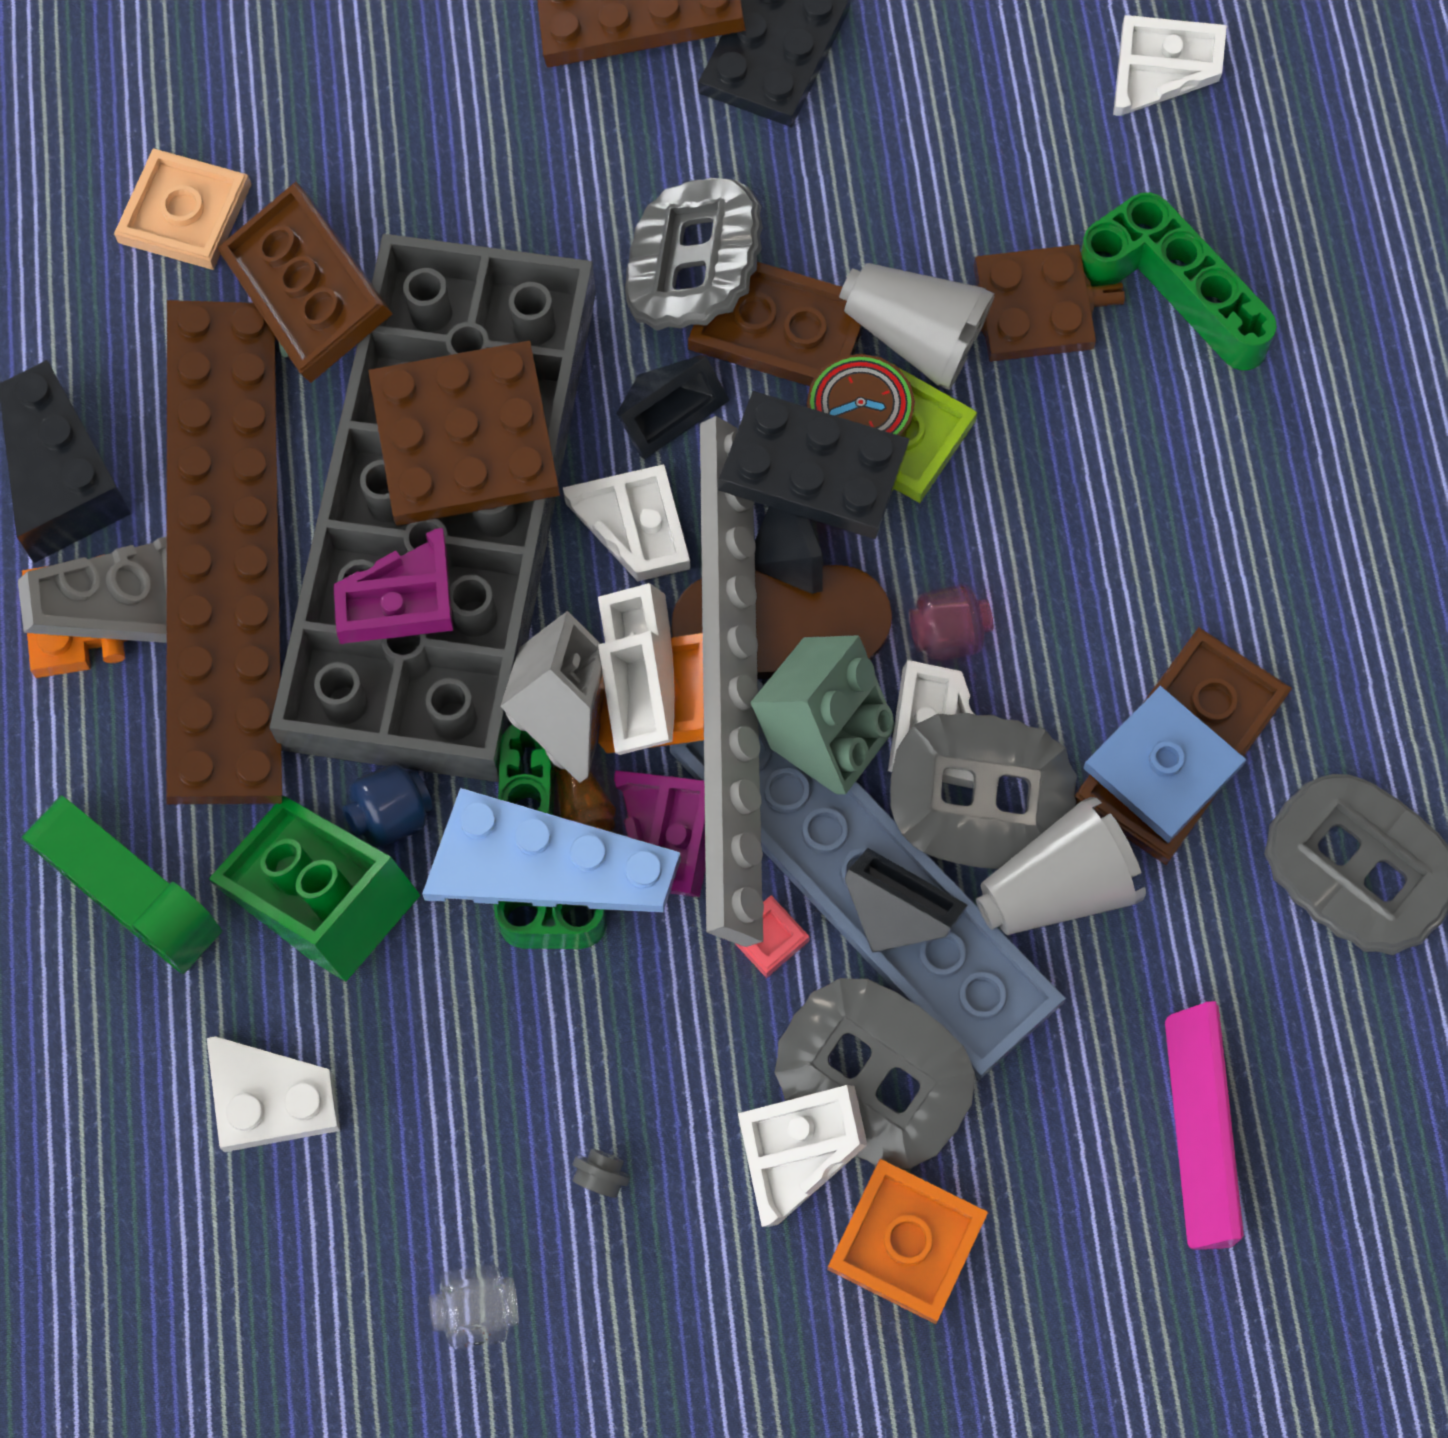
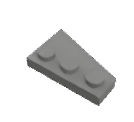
M167 536L158 538L153 543L138 547L130 545L118 548L110 554L87 559L83 557L28 571L18 579L24 633L167 643Z

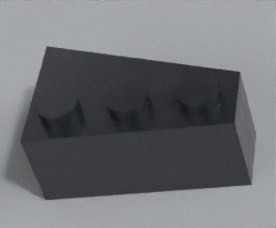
M48 360L1 382L0 403L16 537L32 562L36 563L130 515L131 513Z

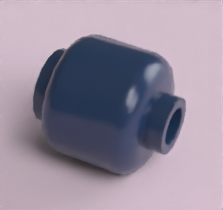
M391 764L357 778L351 783L349 787V804L343 806V815L354 836L364 835L371 844L377 847H385L419 832L425 826L426 813L432 810V803L426 785L416 771L407 772L403 767Z

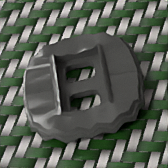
M708 178L704 180H691L679 186L665 189L655 201L647 205L641 220L635 227L634 238L629 252V262L626 268V301L637 323H646L657 331L667 327L682 329L691 324L708 325L717 315L733 312L739 297L749 293L750 276L757 270V255L762 250L760 234L763 230L760 217L762 205L749 187L731 179ZM713 222L712 234L708 242L688 246L682 245L684 232L688 226ZM706 266L702 285L695 288L675 289L677 275L681 269Z
M970 713L954 715L936 714L913 725L896 749L891 774V809L895 823L902 835L923 853L958 864L999 869L1076 806L1074 796L1077 775L1069 763L1066 747L1052 739L1046 729L1029 727L1018 720L1002 719L995 715H974ZM946 768L966 770L972 773L974 782L972 802L969 806L948 804L942 800V779ZM1001 776L1021 778L1027 782L1028 797L1025 813L1004 812L997 808V787Z
M1331 774L1316 778L1305 783L1289 798L1269 825L1264 855L1271 866L1273 880L1286 889L1292 901L1304 908L1313 921L1327 926L1337 937L1353 942L1362 951L1395 955L1407 948L1421 945L1432 931L1441 925L1448 913L1447 843L1418 814L1377 785L1362 778L1345 774ZM1335 826L1343 828L1359 842V849L1345 865L1335 864L1321 853L1318 848V843ZM1379 862L1389 864L1405 878L1403 888L1393 900L1388 902L1381 900L1364 885L1365 877Z
M839 978L829 985L812 992L805 1004L793 1015L789 1027L778 1041V1058L774 1072L786 1101L845 1085L855 1086L868 1144L856 1156L869 1161L875 1166L882 1159L900 1169H911L939 1154L948 1140L957 1132L963 1118L972 1105L975 1072L964 1046L940 1022L931 1017L920 1006L893 990L885 988L869 979ZM848 1033L853 1034L866 1043L872 1051L871 1057L860 1073L852 1079L840 1073L829 1063L830 1054L841 1038ZM896 1067L907 1072L918 1080L920 1084L919 1092L908 1108L902 1113L895 1112L877 1097L878 1088L889 1072Z

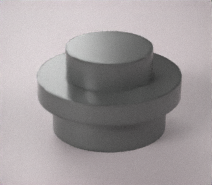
M596 1149L590 1150L588 1158L576 1155L572 1163L577 1168L572 1180L573 1182L593 1192L612 1198H617L621 1186H628L631 1177L621 1171L624 1163L623 1160Z

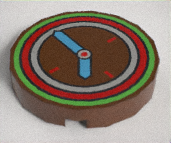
M855 354L839 357L819 371L810 384L806 407L905 437L912 423L915 400L911 383L898 367L881 357Z

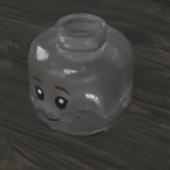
M494 1265L447 1271L440 1280V1293L428 1295L433 1332L444 1330L447 1342L455 1349L502 1343L509 1335L510 1326L519 1324L513 1277L503 1278L500 1269Z

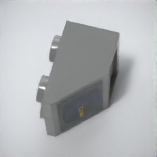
M566 611L519 647L500 707L505 710L508 719L516 728L526 731L545 749L547 756L554 765L561 769H566L580 783L588 777L599 736L605 685L598 647L600 643Z

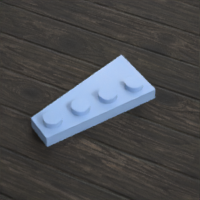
M460 788L422 895L425 901H446V898L468 899L473 900L474 903L499 904V901L528 902L532 903L533 906L557 907V904L587 905L589 909L664 912L681 856L680 852Z

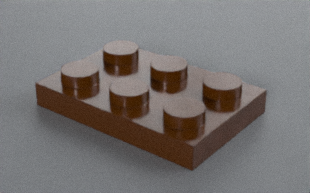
M757 262V270L750 276L749 293L739 297L733 312L717 315L708 325L694 324L688 337V350L810 386L813 379L824 366L839 357L854 355L863 326L844 312L847 301L839 298L842 290L841 286Z

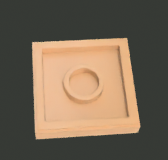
M153 148L114 232L116 240L123 245L214 270L221 255L217 248L228 239L252 185L249 175Z

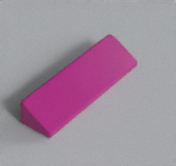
M1210 1001L1173 1013L1165 1021L1187 1244L1193 1250L1232 1248L1244 1236L1219 1005H1216V1001Z

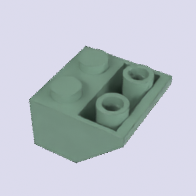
M860 636L804 637L750 702L770 749L835 794H847L894 731L895 723L892 711L886 703L875 676L874 666L867 656Z

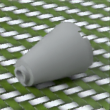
M866 263L861 272L852 268L842 287L839 298L847 301L844 309L846 314L936 385L950 390L968 358L967 354L974 340L976 341L983 327L995 293L983 287Z
M1089 797L1079 802L981 883L983 895L976 898V903L984 921L991 930L1000 927L1006 935L1132 906L1144 900L1146 896L1145 887L1135 891L1132 881L1133 877L1141 874L1138 861L1126 836L1112 814L1110 813L1100 818L1094 810L1095 807L1102 803L1095 797Z

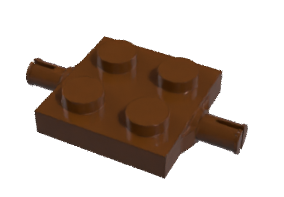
M1079 244L975 256L973 266L977 286L995 293L993 303L981 329L986 339L989 362L1093 350L1096 343L1092 320L1094 307L1124 305L1125 295L1124 291H1122V282L1099 286L1090 285V281L1084 273Z

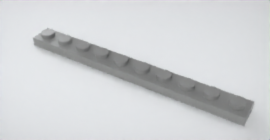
M715 416L700 423L706 932L748 947L763 942L764 912L761 864L763 852L761 847L760 742L758 719L750 703L758 694L754 502L718 491L719 477L738 428Z

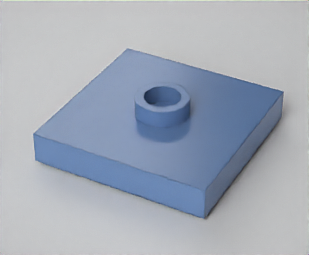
M1159 686L1085 762L1083 769L1169 843L1240 770L1246 759L1163 687Z

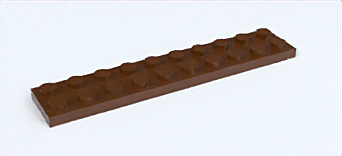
M167 300L166 802L167 805L281 804V744L276 742L270 730L280 684L275 335L254 303Z

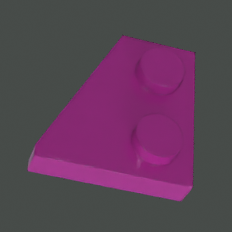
M443 528L434 529L426 533L428 542L403 556H400L395 550L377 560L370 569L362 572L357 571L334 584L336 633L340 644L453 631L447 547Z
M615 770V785L617 789L623 792L629 817L624 819L627 836L680 852L681 860L670 894L700 898L706 869L704 780Z

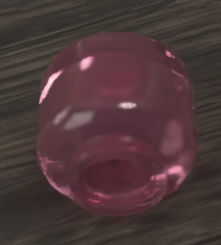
M956 585L924 592L918 597L916 608L909 609L910 629L917 652L926 651L929 658L934 661H945L979 653L983 649L985 633L994 629L988 600H977L976 594L967 585Z

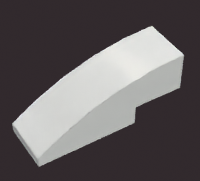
M648 583L598 597L605 643L598 644L615 753L622 755L672 742L675 688L671 634L665 594Z

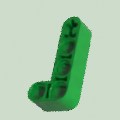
M1151 192L1134 195L1093 223L1086 230L1081 248V257L1084 273L1089 279L1091 286L1116 284L1139 269L1229 366L1241 371L1252 370L1259 367L1265 360L1277 328L1274 315L1160 195ZM1136 224L1149 225L1153 229H1143ZM1103 251L1111 254L1113 257L1105 258L1099 256L1095 252ZM1170 260L1182 261L1187 266L1175 265ZM1204 297H1215L1222 303L1209 302Z
M512 724L502 735L500 744L498 799L514 804L525 798L536 799L541 803L537 811L554 815L555 765L547 756L545 749L526 731L519 730ZM534 747L536 749L531 754L532 775L524 774L520 758L524 756L525 748ZM499 901V904H494L495 918L501 935L512 946L523 949H583L592 947L604 936L607 926L604 909H591L595 913L594 918L585 926L575 927L565 922V916L570 910L580 906L587 907V905L557 904V907L533 906L532 903L508 901ZM528 906L537 911L533 922L526 926H514L507 921L510 913L518 907Z
M62 795L21 836L45 861L183 975L223 932L212 915L187 891L173 881L169 884Z

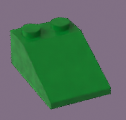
M284 795L282 796V803L275 804L209 878L214 886L308 959L345 982L421 896L392 857Z

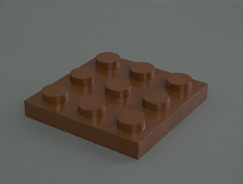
M530 340L368 370L391 508L396 526L560 496Z

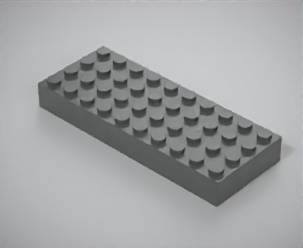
M383 234L371 284L393 315L357 344L272 714L270 730L276 742L281 744V751L383 766L396 764L404 769L499 782L501 739L504 732L512 724L505 710L500 705L518 649L529 638L556 497L396 526L391 508L368 370L530 340L559 485L596 296L593 262ZM443 528L447 547L453 631L340 644L336 633L334 584L357 571L362 572L370 569L377 560L395 550L400 556H403L428 542L426 533L434 529Z

